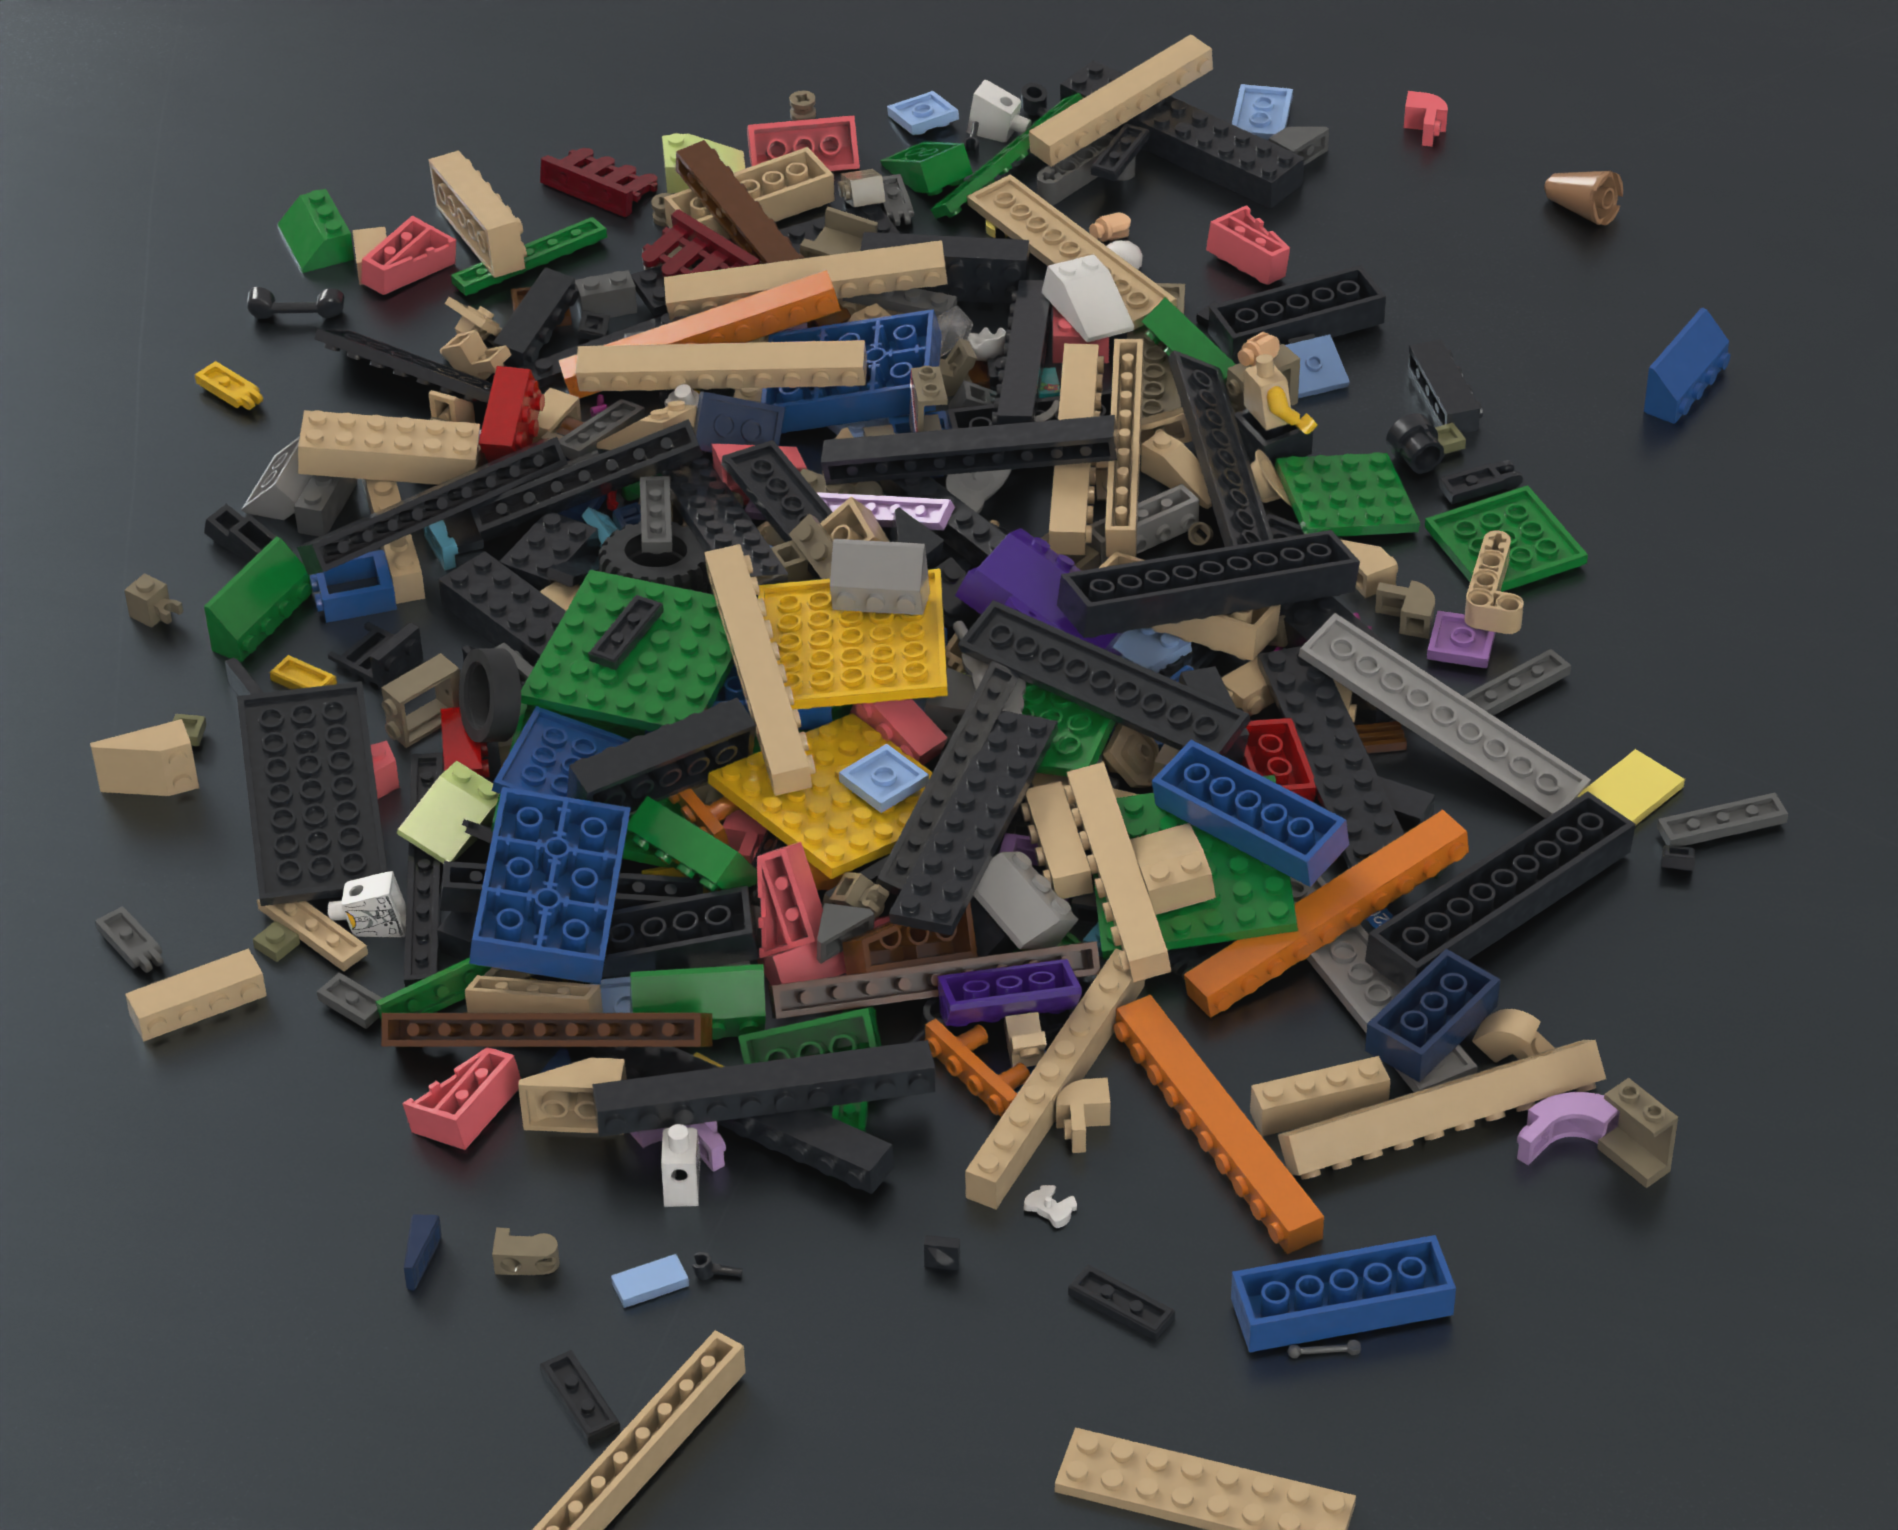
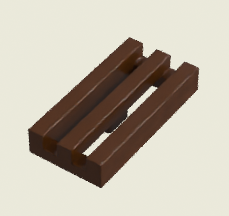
M1398 721L1355 725L1367 754L1406 750L1407 741L1404 738L1402 724Z

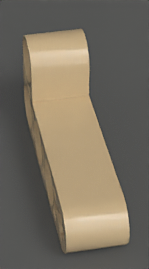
M1490 531L1484 536L1466 595L1464 621L1468 626L1475 629L1513 634L1521 629L1524 601L1518 595L1501 592L1509 564L1511 544L1510 536L1503 531Z

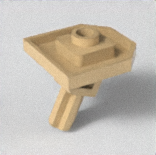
M448 297L445 302L446 305L462 315L455 327L457 334L477 330L481 339L485 340L490 334L497 337L501 332L500 324L492 320L494 314L482 306L476 310L471 306L463 305L451 297ZM441 348L440 354L448 361Z
M1118 723L1102 754V762L1107 765L1109 772L1119 773L1131 788H1148L1152 786V780L1154 779V761L1159 754L1158 744L1153 738Z

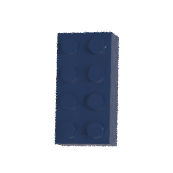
M1445 949L1367 1023L1365 1051L1375 1057L1379 1056L1383 1062L1420 1083L1497 1008L1500 979Z

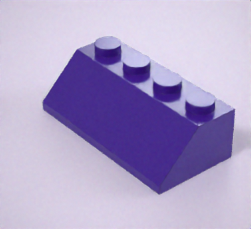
M1068 959L938 976L939 1010L946 1026L963 1027L969 1023L980 1021L993 1023L1000 1021L1005 1016L1038 1012V1014L1047 1012L1060 1014L1066 1010L1075 1009L1082 994L1081 986Z

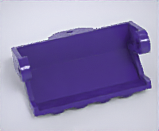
M1022 528L1010 532L979 567L969 570L955 594L957 598L981 615L994 600L1120 657L1123 655L1113 647L1123 633L1083 638L1059 609L1057 600L1061 574L1081 570L1074 566L1072 559L1065 555L1057 554L1050 549L1049 543L1038 537L1034 538Z

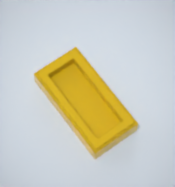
M290 655L285 657L269 672L271 681L291 690L337 684L335 675Z

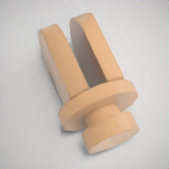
M1119 212L1102 216L1094 224L1090 225L1089 232L1093 237L1100 239L1102 242L1125 238L1129 236L1131 219L1129 216Z
M1266 332L1259 333L1243 344L1242 350L1238 352L1239 362L1243 366H1255L1256 357L1268 354L1273 356V358L1276 357L1280 348L1279 340L1277 337Z

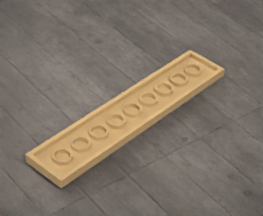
M1011 174L967 196V203L972 209L1010 238L1029 240V252L1047 266L1094 254L1110 271L1134 324V330L1144 325L1141 321L1165 297L1177 308V299Z

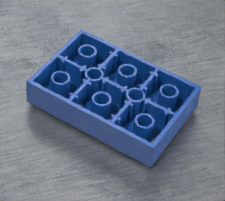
M934 309L770 334L768 342L865 340L867 354L866 386L762 388L761 403L785 407L781 433L910 414L911 368H920L922 366L938 367L940 363L942 334ZM936 405L924 406V413L936 411Z
M502 787L472 937L469 964L601 985L630 807Z

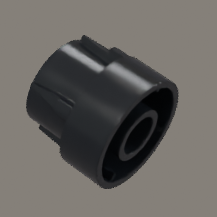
M1409 414L1402 417L1393 424L1386 436V446L1397 461L1408 465L1414 472L1420 475L1436 468L1445 456L1444 448L1438 441L1437 430L1422 414Z

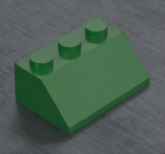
M326 188L300 195L277 224L302 273L354 260L351 232Z

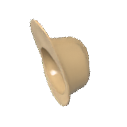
M1257 450L1255 452L1256 460L1250 466L1261 501L1267 503L1282 498L1291 506L1273 464L1263 451Z

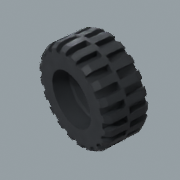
M638 522L637 525H626L621 531L617 529L601 545L599 550L600 572L712 594V587L706 568L705 551L688 526L682 527L679 523L671 522L672 552L660 554L642 553L641 522Z

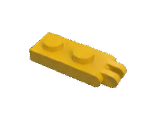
M217 361L194 374L196 384L235 408L243 406L247 410H251L255 407V404L258 405L263 402V397L256 385Z

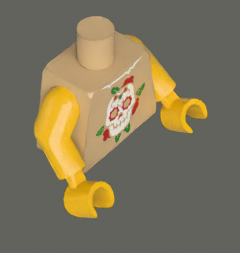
M1263 354L1256 357V365L1248 367L1244 371V406L1266 430L1290 424L1292 426L1295 425L1303 433L1310 434L1318 424L1307 413L1300 419V414L1291 408L1287 379L1274 365L1273 356Z

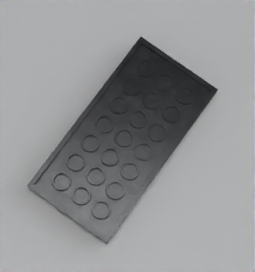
M362 681L237 696L260 905L268 906L343 896L344 886L348 881L387 872Z

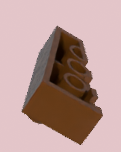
M970 902L952 936L892 924L888 921L842 942L846 975L978 957Z

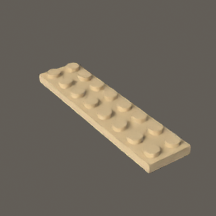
M1076 1427L1055 1481V1492L1206 1530H1348L1356 1502V1495Z

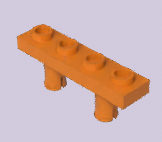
M691 788L668 797L672 804L679 803L682 807L681 812L687 821L692 824L695 822L700 829L730 846L725 828L720 821L740 809L737 805L723 796L708 806L700 800Z
M936 1018L925 1024V1041L928 1040L932 1057L938 1058L951 1075L957 1076L966 1084L968 1090L973 1095L980 1097L993 1114L1002 1117L1017 1095L1014 1089L1024 1084L1030 1076L1027 1067L1019 1062L1016 1066L999 1075L992 1071L972 1052L988 1043V1034L983 1026L979 1024L959 1036H954Z

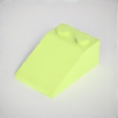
M675 133L662 136L667 193H678L689 189V186L675 171L676 151L705 140L711 149L717 151L721 161L726 166H729L733 173L746 169L743 151L691 134Z
M456 761L438 777L399 827L397 834L443 864L444 861L454 862L479 839L465 833L467 827L462 825L463 820L466 819L492 827L499 793L492 791L493 783Z

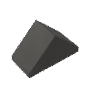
M824 903L817 937V960L821 964L842 952V942L873 929L874 912L866 908Z

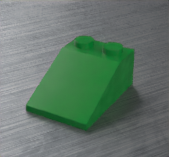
M923 141L880 160L881 165L893 175L901 174L903 182L908 187L918 193H927L928 196L941 193L943 191L942 187L947 185H959L965 181V177L973 174L964 143Z

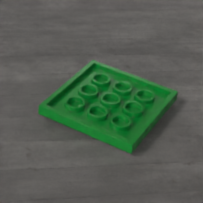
M1374 452L1372 454L1276 458V472L1304 534L1332 530L1336 536L1419 532L1420 521L1388 453Z
M1528 485L1425 518L1426 530L1469 582H1471L1484 536L1494 530L1507 533L1511 538L1509 564L1501 592L1587 564L1588 554Z
M1025 681L1026 691L1022 696L1024 700L1022 714L1058 721V732L1036 773L1068 777V771L1097 764L1116 722Z

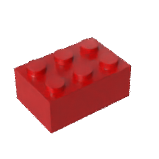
M496 367L478 442L488 463L532 444L533 437L538 435L539 411L544 409L545 396L541 393L538 381L535 380L530 369Z
M1292 718L1250 721L1246 727L1250 735L1242 766L1261 776L1275 775L1276 784L1314 802L1317 788L1313 780L1314 775Z

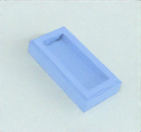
M676 1254L611 1276L612 1285L623 1308L689 1286V1278Z

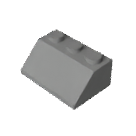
M300 436L274 455L241 509L247 514L285 520L293 513L295 514L294 505L312 475L298 474V445Z
M834 539L830 575L833 610L923 615L930 594L925 544Z
M1019 851L1000 852L991 859L973 896L1019 949L1057 946L1078 921V918L1071 912V906L1067 901L1058 897L1052 890L1049 880L1032 867V862L1028 856Z

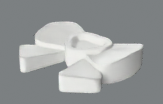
M1042 1185L1040 1190L1031 1192L1025 1198L1023 1209L1025 1211L1037 1212L1040 1216L1049 1219L1055 1228L1067 1225L1072 1211L1077 1210L1074 1196H1070L1057 1203L1056 1200L1052 1199L1056 1186Z

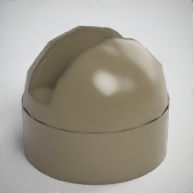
M1196 522L1189 528L1188 537L1194 545L1206 546L1214 538V532L1207 523ZM1199 528L1207 535L1206 539L1197 532Z

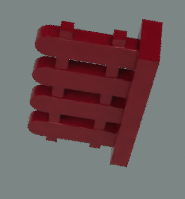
M580 148L577 151L572 149L569 151L568 156L561 160L549 155L541 158L540 183L623 217L632 214V201L638 202L643 194L648 191L655 192L658 190V177L656 175L644 174L637 176L634 166L623 165L619 168L615 167V159L609 156L595 159L593 158L594 151L590 148Z
M680 209L671 214L673 227L671 229L668 227L662 230L663 235L652 245L648 243L644 245L641 255L642 263L646 267H654L659 262L662 263L663 277L760 264L758 258ZM678 246L682 247L672 258L668 257ZM698 259L703 260L692 271L687 269Z

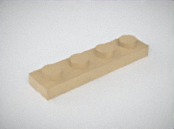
M260 899L257 900L258 909L298 934L301 941L342 971L347 970L368 955L366 944L306 901L261 906Z

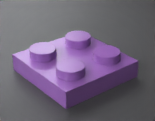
M1437 611L1427 651V659L1487 668L1496 632L1468 626L1464 621V614Z

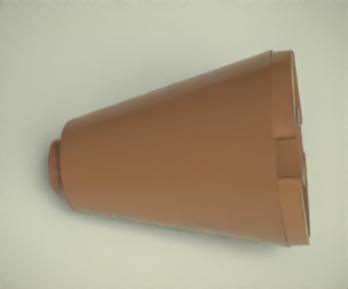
M1612 171L1554 173L1546 180L1544 190L1549 200L1597 225H1608L1619 212L1620 205L1616 204L1618 196L1623 197V182L1620 175Z

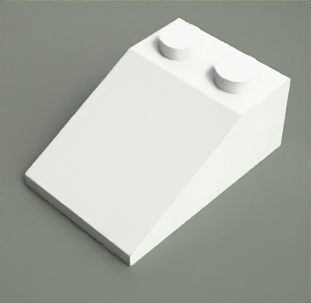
M1094 254L1047 267L1041 293L1087 343L1134 330V324L1110 271Z

